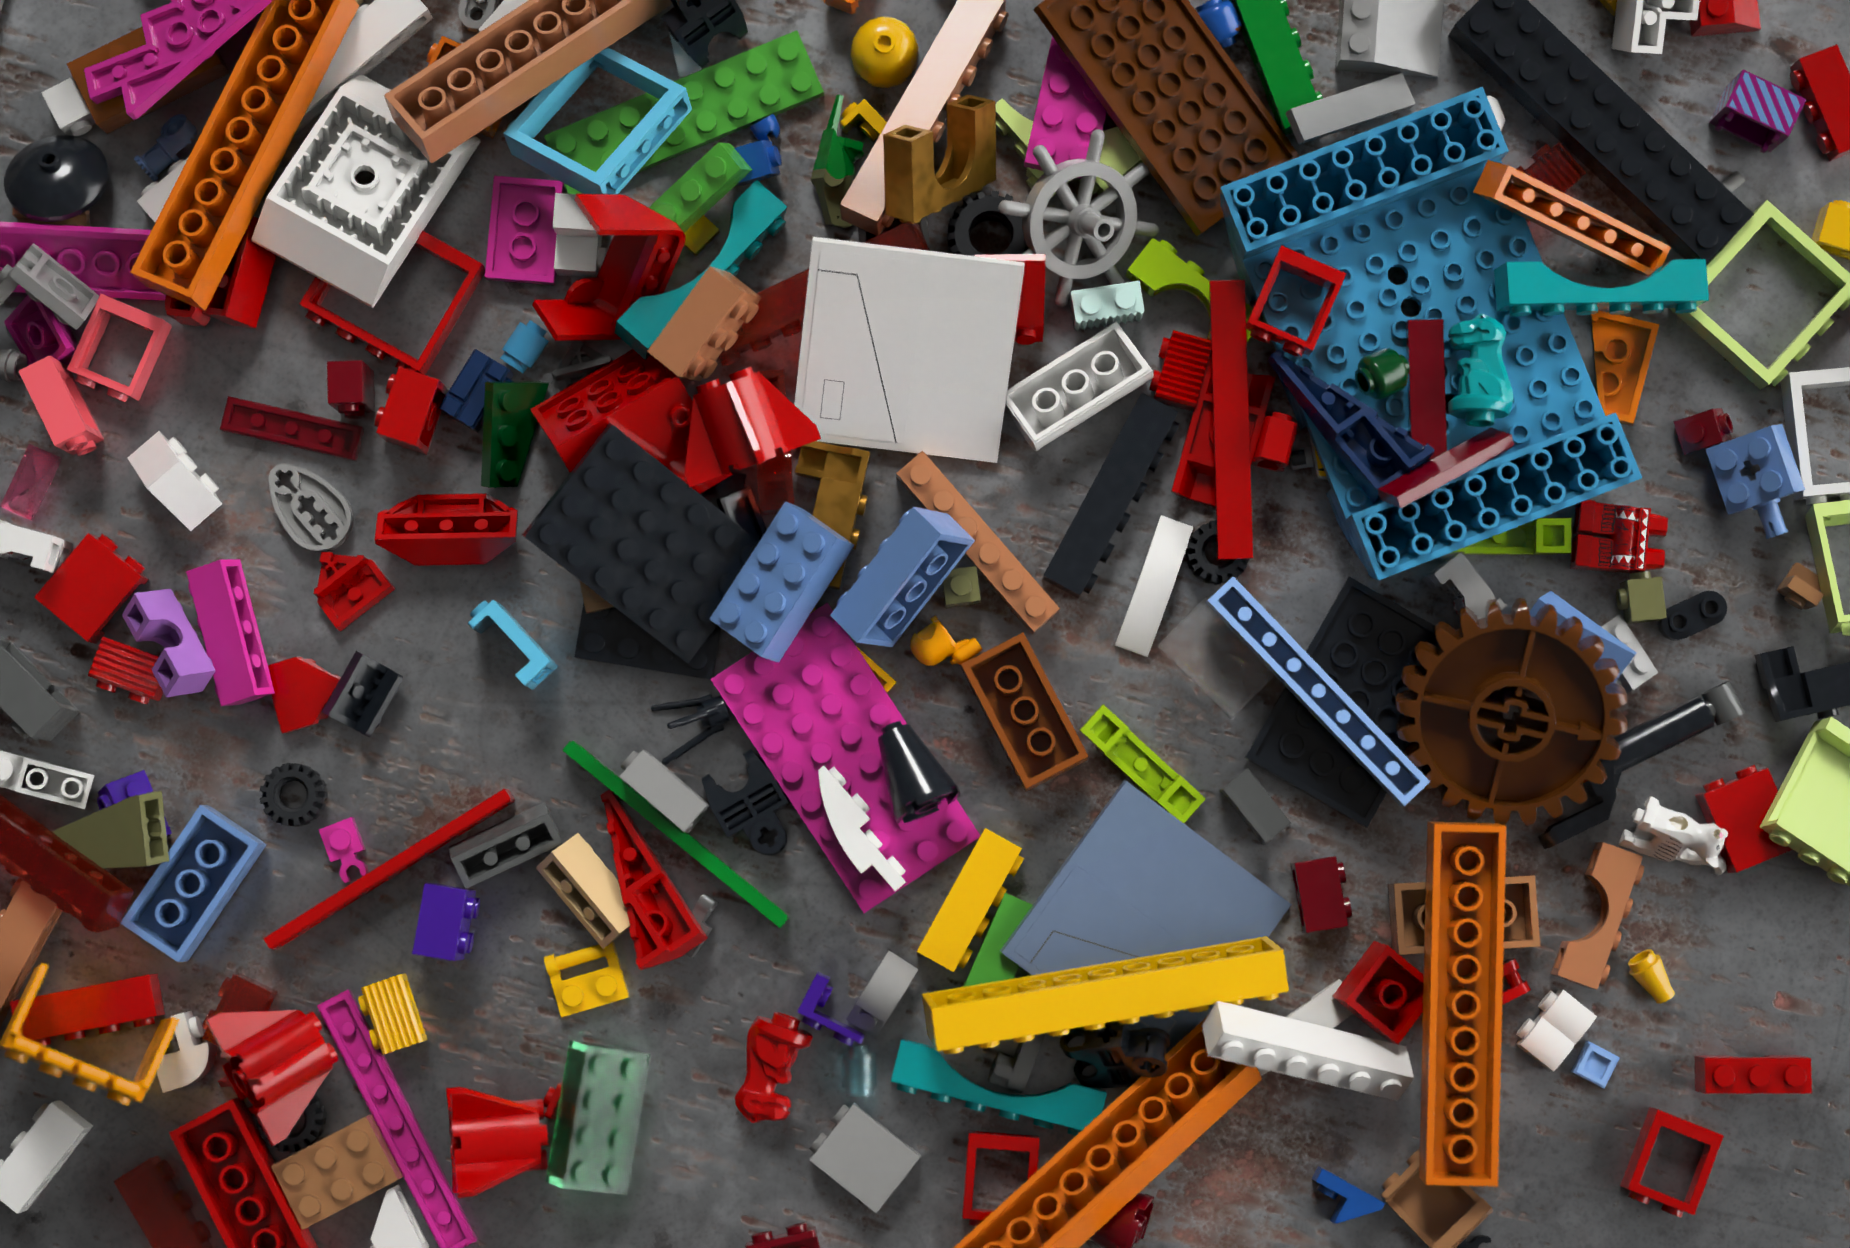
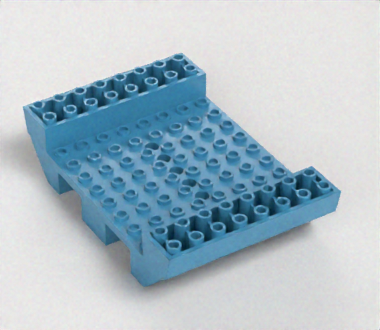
M1483 86L1220 187V206L1223 211L1236 270L1240 280H1245V293L1249 303L1257 300L1281 245L1347 273L1312 353L1309 356L1303 354L1302 357H1296L1283 351L1284 356L1302 368L1307 366L1313 370L1314 376L1328 385L1335 384L1378 412V417L1395 428L1400 426L1408 431V436V382L1403 390L1383 399L1376 400L1369 395H1364L1355 381V371L1361 358L1381 349L1390 348L1407 359L1406 321L1443 319L1445 396L1456 397L1459 395L1458 387L1461 377L1457 370V362L1462 358H1469L1470 352L1467 350L1457 351L1450 346V338H1448L1450 328L1462 321L1472 320L1479 314H1485L1504 326L1506 336L1501 351L1502 360L1513 390V405L1510 415L1494 419V425L1473 427L1466 425V419H1459L1446 413L1447 451L1490 427L1511 434L1514 446L1403 508L1382 500L1375 504L1372 503L1281 380L1300 430L1307 427L1331 486L1326 495L1338 525L1365 566L1368 575L1378 581L1642 479L1616 412L1605 416L1565 315L1545 316L1543 311H1531V314L1526 316H1510V311H1497L1494 269L1506 262L1540 261L1543 263L1525 218L1473 193L1487 161L1502 163V159L1509 152ZM1393 267L1403 269L1406 273V282L1401 285L1391 283L1388 279V270ZM1280 269L1261 312L1264 322L1306 341L1328 289ZM1406 299L1416 301L1419 305V314L1415 317L1404 315L1401 311L1402 301ZM1272 341L1276 351L1282 350L1284 345Z

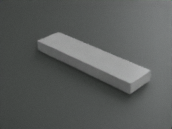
M1403 73L1292 108L1286 112V116L1300 145L1409 109L1416 103Z

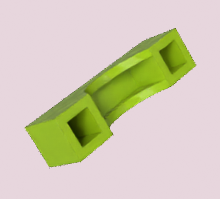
M1152 238L1127 269L1125 277L1132 282L1140 281L1141 289L1151 297L1167 290H1183L1193 294L1204 304L1210 322L1209 280L1203 276L1205 274L1204 270L1190 260L1186 263L1176 256L1178 251L1167 241L1161 239L1158 242ZM1246 303V323H1247V321H1248V319H1249V317H1250V314H1251V312H1252V310H1253V307H1251V306H1250L1249 304H1247V303ZM1210 326L1207 336L1208 340H1211ZM1246 329L1248 343L1252 337L1250 336L1251 331Z

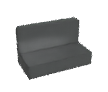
M1248 768L1220 789V792L1262 845L1268 844L1274 836L1291 824Z

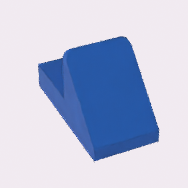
M1320 1166L1317 1167L1312 1176L1313 1180L1320 1183L1317 1187L1318 1191L1336 1200L1338 1194L1342 1196L1330 1218L1333 1224L1382 1210L1385 1205L1381 1200Z

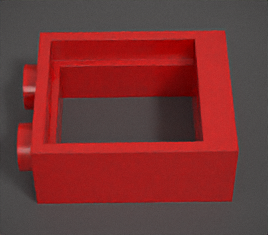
M1281 245L1244 329L1251 331L1250 336L1258 341L1269 343L1272 340L1284 345L1282 350L1296 357H1302L1303 354L1309 356L1314 350L1347 273ZM1280 269L1328 289L1306 341L1258 320Z
M1649 1107L1620 1186L1630 1190L1628 1197L1647 1205L1650 1199L1663 1203L1661 1210L1682 1218L1683 1212L1695 1215L1724 1135L1659 1109ZM1660 1127L1667 1128L1705 1144L1684 1202L1639 1184Z
M968 1130L962 1219H969V1225L978 1226L994 1211L972 1208L977 1148L1029 1152L1028 1180L1037 1172L1039 1136Z

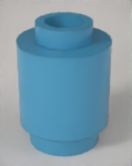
M529 320L527 325L520 322L502 348L504 353L500 359L521 373H524L527 367L532 368L549 341L544 338L547 331Z

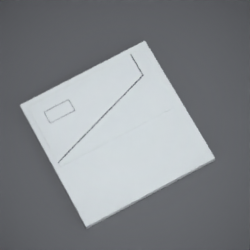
M813 237L794 405L817 425L821 439L817 441L918 454L923 451L927 455L997 463L1025 262Z

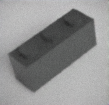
M543 802L449 846L450 858L465 889L563 843L548 807Z

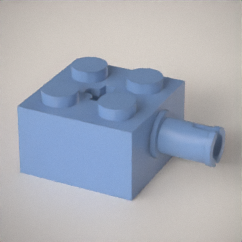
M1771 425L1705 449L1728 515L1753 508V510L1758 511L1766 539L1787 533L1788 529H1786L1778 502H1780V498L1805 490L1783 425ZM1758 464L1760 471L1752 474L1751 468Z

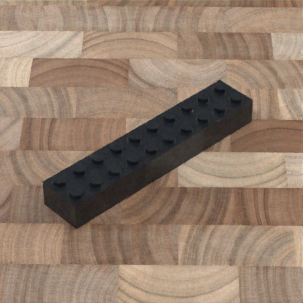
M1478 0L1450 31L1448 36L1649 227L1662 235L1667 240V244L1683 259H1706L1707 264L1754 215L1752 211L1528 0Z

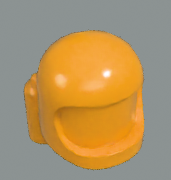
M936 615L930 618L932 623L917 634H913L910 640V648L914 657L926 666H935L951 656L950 663L952 665L956 663L961 665L983 650L974 637L955 642L942 623L939 622Z

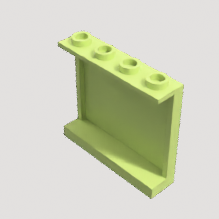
M1829 717L1813 723L1760 828L1770 834L1769 838L1773 842L1781 846L1790 847L1799 853L1798 857L1805 863L1817 865L1825 870L1827 877L1832 881L1843 885L1846 884L1850 887V729L1833 717Z

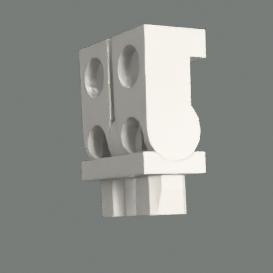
M0 520V558L8 560V557L23 561L32 558L31 567L54 574L71 554L73 547L71 542Z

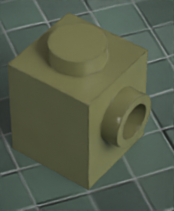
M1638 572L1629 574L1630 580L1620 583V589L1616 590V603L1618 609L1623 610V617L1627 624L1660 621L1667 618L1662 577L1651 578L1650 572Z

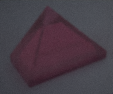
M29 444L0 507L33 521L62 458Z

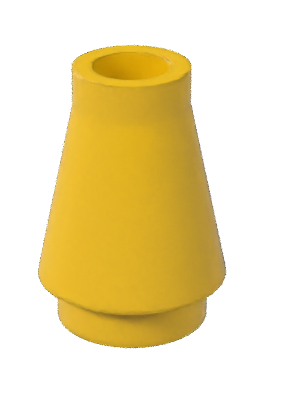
M1648 949L1638 953L1629 960V974L1654 998L1657 1004L1664 1003L1675 995L1660 955L1654 954L1652 949Z

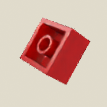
M398 367L397 373L390 375L385 392L389 396L385 408L380 407L374 421V426L378 427L376 433L388 443L427 455L442 412L438 407L449 390L439 379Z
M1373 941L1332 997L1383 1039L1399 1045L1423 1013L1424 974L1388 945Z

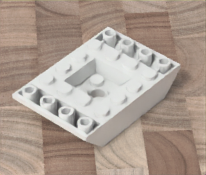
M360 74L340 86L266 197L251 240L338 290L374 308L416 243L422 230L425 229L480 144V139L475 136L471 137L431 164L393 120L384 95L391 90ZM361 171H369L375 176L374 180L367 185L357 183L355 177Z

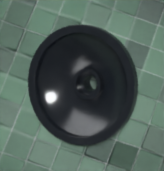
M72 135L45 137L27 145L11 160L4 176V190L13 208L27 218L44 222L67 220L84 213L102 197L109 181V167L102 151L95 144L84 138Z

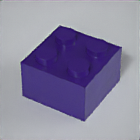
M424 883L412 954L451 961L463 960L466 953L471 954L474 942V933L469 932L471 919H477L480 908V898H475L476 890L437 883Z

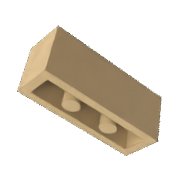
M579 833L553 850L536 867L603 949L630 928L619 881Z

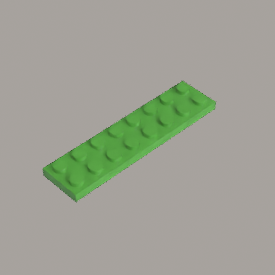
M798 30L674 81L686 88L692 110L637 173L750 127L772 114L775 116L824 96V91ZM649 93L642 94L544 135L549 148L596 172L660 99ZM564 183L568 194H583Z

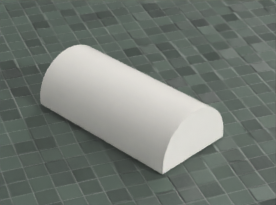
M1116 321L1007 389L1005 408L1027 443L1034 451H1037L1154 378V373Z

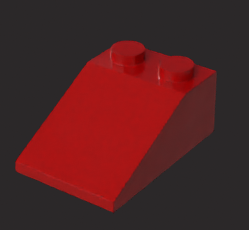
M975 255L976 257L1025 262L1014 342L1021 345L1043 342L1046 255Z

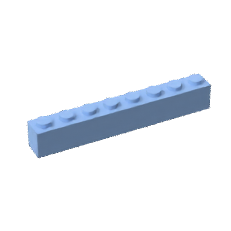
M1234 576L1205 602L1399 806H1406L1430 783L1425 775Z

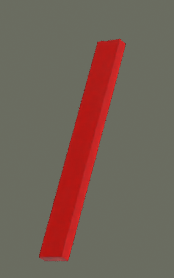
M1245 280L1209 281L1217 560L1253 559L1246 329H1244L1246 326Z
M502 789L264 937V941L269 949L281 948L511 805L515 800L509 789Z

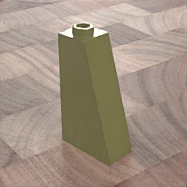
M162 791L131 796L41 836L45 871L144 867L169 861Z

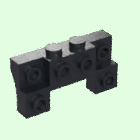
M1794 646L1754 655L1762 688H1767L1775 722L1814 713L1817 714L1818 719L1839 715L1838 708L1850 705V662L1800 673Z

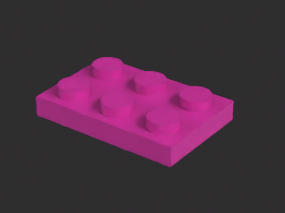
M494 176L485 267L486 280L555 285L556 271L554 270L557 234L553 229L555 193H563L564 191L563 182L558 180Z

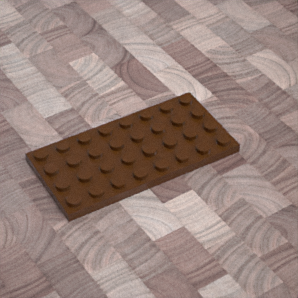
M1044 0L1033 9L1196 237L1224 217L1220 206L1221 186L1300 157L1189 0Z

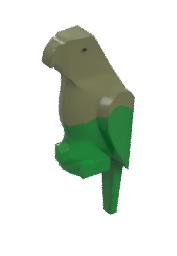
M836 95L827 128L823 130L811 176V182L815 186L819 197L825 224L837 228H845L852 225L841 219L840 203L855 179V162L864 155L862 151L863 142L837 136L844 97L842 95Z

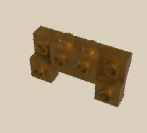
M817 441L801 446L798 464L795 468V475L820 480L813 516L853 543V550H856L860 530L854 527L857 515L864 516L868 496L862 495L870 452ZM846 559L828 587L840 589Z

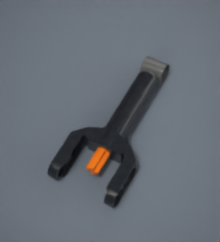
M1730 681L1705 691L1701 694L1703 699L1697 696L1613 737L1620 746L1621 755L1617 760L1599 759L1606 771V781L1602 784L1593 783L1587 779L1583 781L1591 797H1596L1598 803L1549 826L1543 834L1538 836L1543 848L1553 847L1608 820L1616 798V788L1622 772L1714 728V721L1718 726L1744 714L1745 710Z

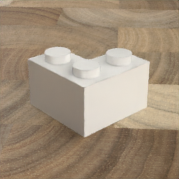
M1617 0L1612 49L1635 53L1662 54L1666 19L1697 21L1700 0Z
M555 193L553 229L557 235L554 270L560 276L597 278L607 253L606 248H601L602 235L597 234L575 202L576 194Z
M158 431L127 459L146 488L192 531L222 505V502L215 494L219 488L206 473L200 477L194 471L197 465L186 454V449L175 437L168 440Z

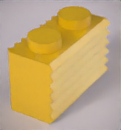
M406 973L361 987L363 995L358 996V1001L363 1015H370L374 1029L369 1030V1034L375 1050L381 1049L382 1054L385 1055L427 1040Z

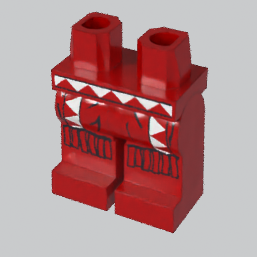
M1585 500L1577 503L1575 506L1573 534L1578 535L1572 538L1570 569L1638 573L1645 570L1662 569L1665 561V550L1648 548V537H1665L1668 528V518L1651 514V508L1598 503L1594 500Z

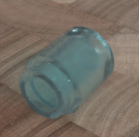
M869 1045L848 1046V1053H841L842 1088H846V1096L874 1095V1087L877 1086L876 1052H869Z

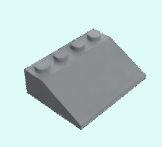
M1340 0L1335 70L1390 75L1403 73L1404 76L1438 78L1443 0Z

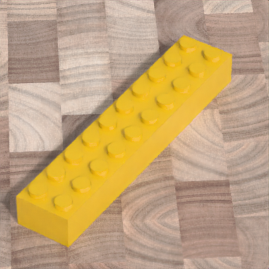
M1267 936L923 993L922 1001L927 1035L937 1051L942 1050L943 1054H955L964 1051L965 1046L978 1044L979 1048L995 1047L999 1045L1000 1040L1013 1038L1014 1042H1026L1035 1038L1034 1035L1048 1033L1049 1036H1062L1070 1033L1071 1028L1083 1027L1084 1030H1097L1105 1027L1107 1022L1118 1021L1119 1024H1132L1139 1022L1140 1017L1153 1015L1154 1018H1168L1175 1015L1174 1011L1188 1009L1189 1012H1203L1209 1010V1005L1216 1004L1217 1001L1238 1006L1244 1003V999L1257 997L1261 1001L1273 1000L1279 997L1278 993L1289 992L1284 950Z

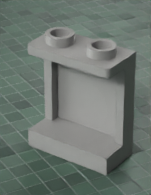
M853 1102L850 1108L843 1104L831 1120L836 1124L828 1136L821 1132L809 1149L814 1152L810 1161L877 1213L918 1161L920 1153L898 1139L863 1111L855 1102Z

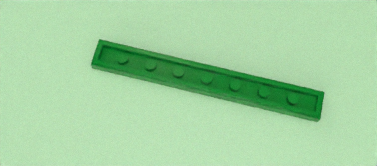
M569 741L562 751L776 926L779 928L783 927L789 919L788 914L690 834L683 832L642 795L577 742Z

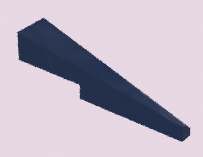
M1279 349L1270 355L1269 364L1373 504L1380 500L1378 488L1421 466L1433 455L1435 450L1430 445L1426 444L1424 446L1407 435L1408 431L1400 426L1395 428L1378 417L1377 411L1333 383L1328 385L1314 376L1313 370L1307 366L1302 368L1284 356L1282 350Z

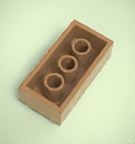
M1535 875L1505 877L1503 949L1540 947ZM1426 882L1388 884L1392 949L1399 955L1423 954L1425 944Z

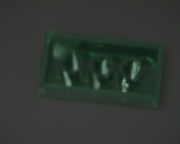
M569 1041L545 1182L563 1189L627 1195L651 1053L634 1048Z

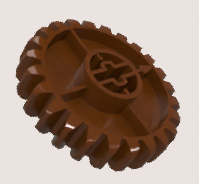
M1525 598L1516 599L1512 606L1511 614H1503L1496 599L1488 600L1485 607V618L1479 620L1471 609L1464 607L1459 610L1461 628L1455 630L1445 622H1438L1435 625V633L1439 645L1435 646L1429 642H1419L1415 646L1416 657L1423 667L1410 665L1403 668L1401 673L1402 681L1411 690L1398 693L1395 699L1396 709L1406 715L1396 725L1397 736L1401 740L1411 742L1405 749L1404 755L1416 767L1423 766L1421 772L1430 781L1424 788L1433 789L1442 784V805L1450 808L1457 805L1464 798L1466 800L1467 818L1477 820L1482 816L1486 808H1491L1495 823L1506 825L1511 811H1519L1521 820L1525 825L1535 824L1536 808L1544 806L1553 818H1557L1563 814L1560 798L1565 795L1576 803L1581 804L1585 802L1587 795L1583 781L1587 779L1597 784H1602L1606 781V771L1599 759L1610 761L1617 760L1620 757V746L1611 735H1619L1628 729L1626 717L1623 713L1616 710L1627 702V693L1624 687L1612 683L1620 672L1616 661L1612 658L1600 659L1604 651L1602 639L1597 635H1592L1580 640L1583 625L1581 620L1574 616L1566 619L1558 627L1557 613L1554 605L1545 604L1539 610L1536 617H1531ZM1523 688L1533 691L1541 700L1526 697ZM1510 705H1517L1519 713L1513 712L1512 720L1504 719L1502 712L1508 713ZM1483 726L1496 728L1498 736L1489 733Z

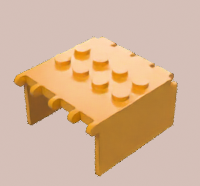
M42 963L35 967L6 1031L0 1040V1049L6 1050L4 1057L21 1064H26L28 1060L40 1064L38 1071L56 1078H61L62 1074L74 1078L73 1085L90 1092H95L96 1088L107 1091V1099L125 1106H129L130 1102H142L179 1020L172 1017L159 1021L133 1082L23 1038L20 1027L48 968L47 965Z

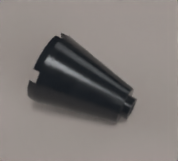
M897 721L882 728L883 734L878 738L893 817L896 823H899L901 820L904 823L921 819L938 811V805L941 804L942 800L946 799L949 805L960 796L958 786L910 724L902 725L901 721Z

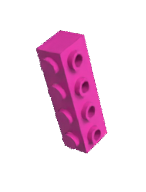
M240 559L217 560L186 571L189 581L188 588L194 600L198 616L197 623L202 631L206 654L212 660L216 670L213 677L215 692L219 698L220 705H241L275 694Z

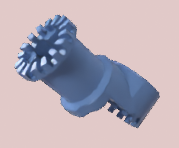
M184 114L174 115L162 126L161 136L156 139L157 143L142 156L136 155L134 160L142 169L146 168L144 172L155 182L158 179L157 175L172 162L181 160L176 153L183 147H186L188 143L190 144L191 138L195 139L193 135H197L196 127Z

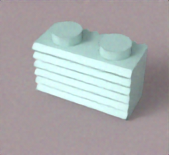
M1140 281L1070 292L1069 302L1073 327L1076 331L1080 328L1085 330L1087 327L1092 329L1094 326L1099 328L1100 325L1106 327L1107 324L1111 325L1116 321L1118 324L1121 322L1126 324L1127 321L1133 323L1134 320L1139 322L1144 313Z

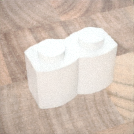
M1558 990L1556 993L1548 992L1538 1005L1541 1012L1534 1021L1530 1018L1527 1019L1516 1033L1520 1037L1516 1045L1551 1072L1558 1068L1597 1017L1565 990Z

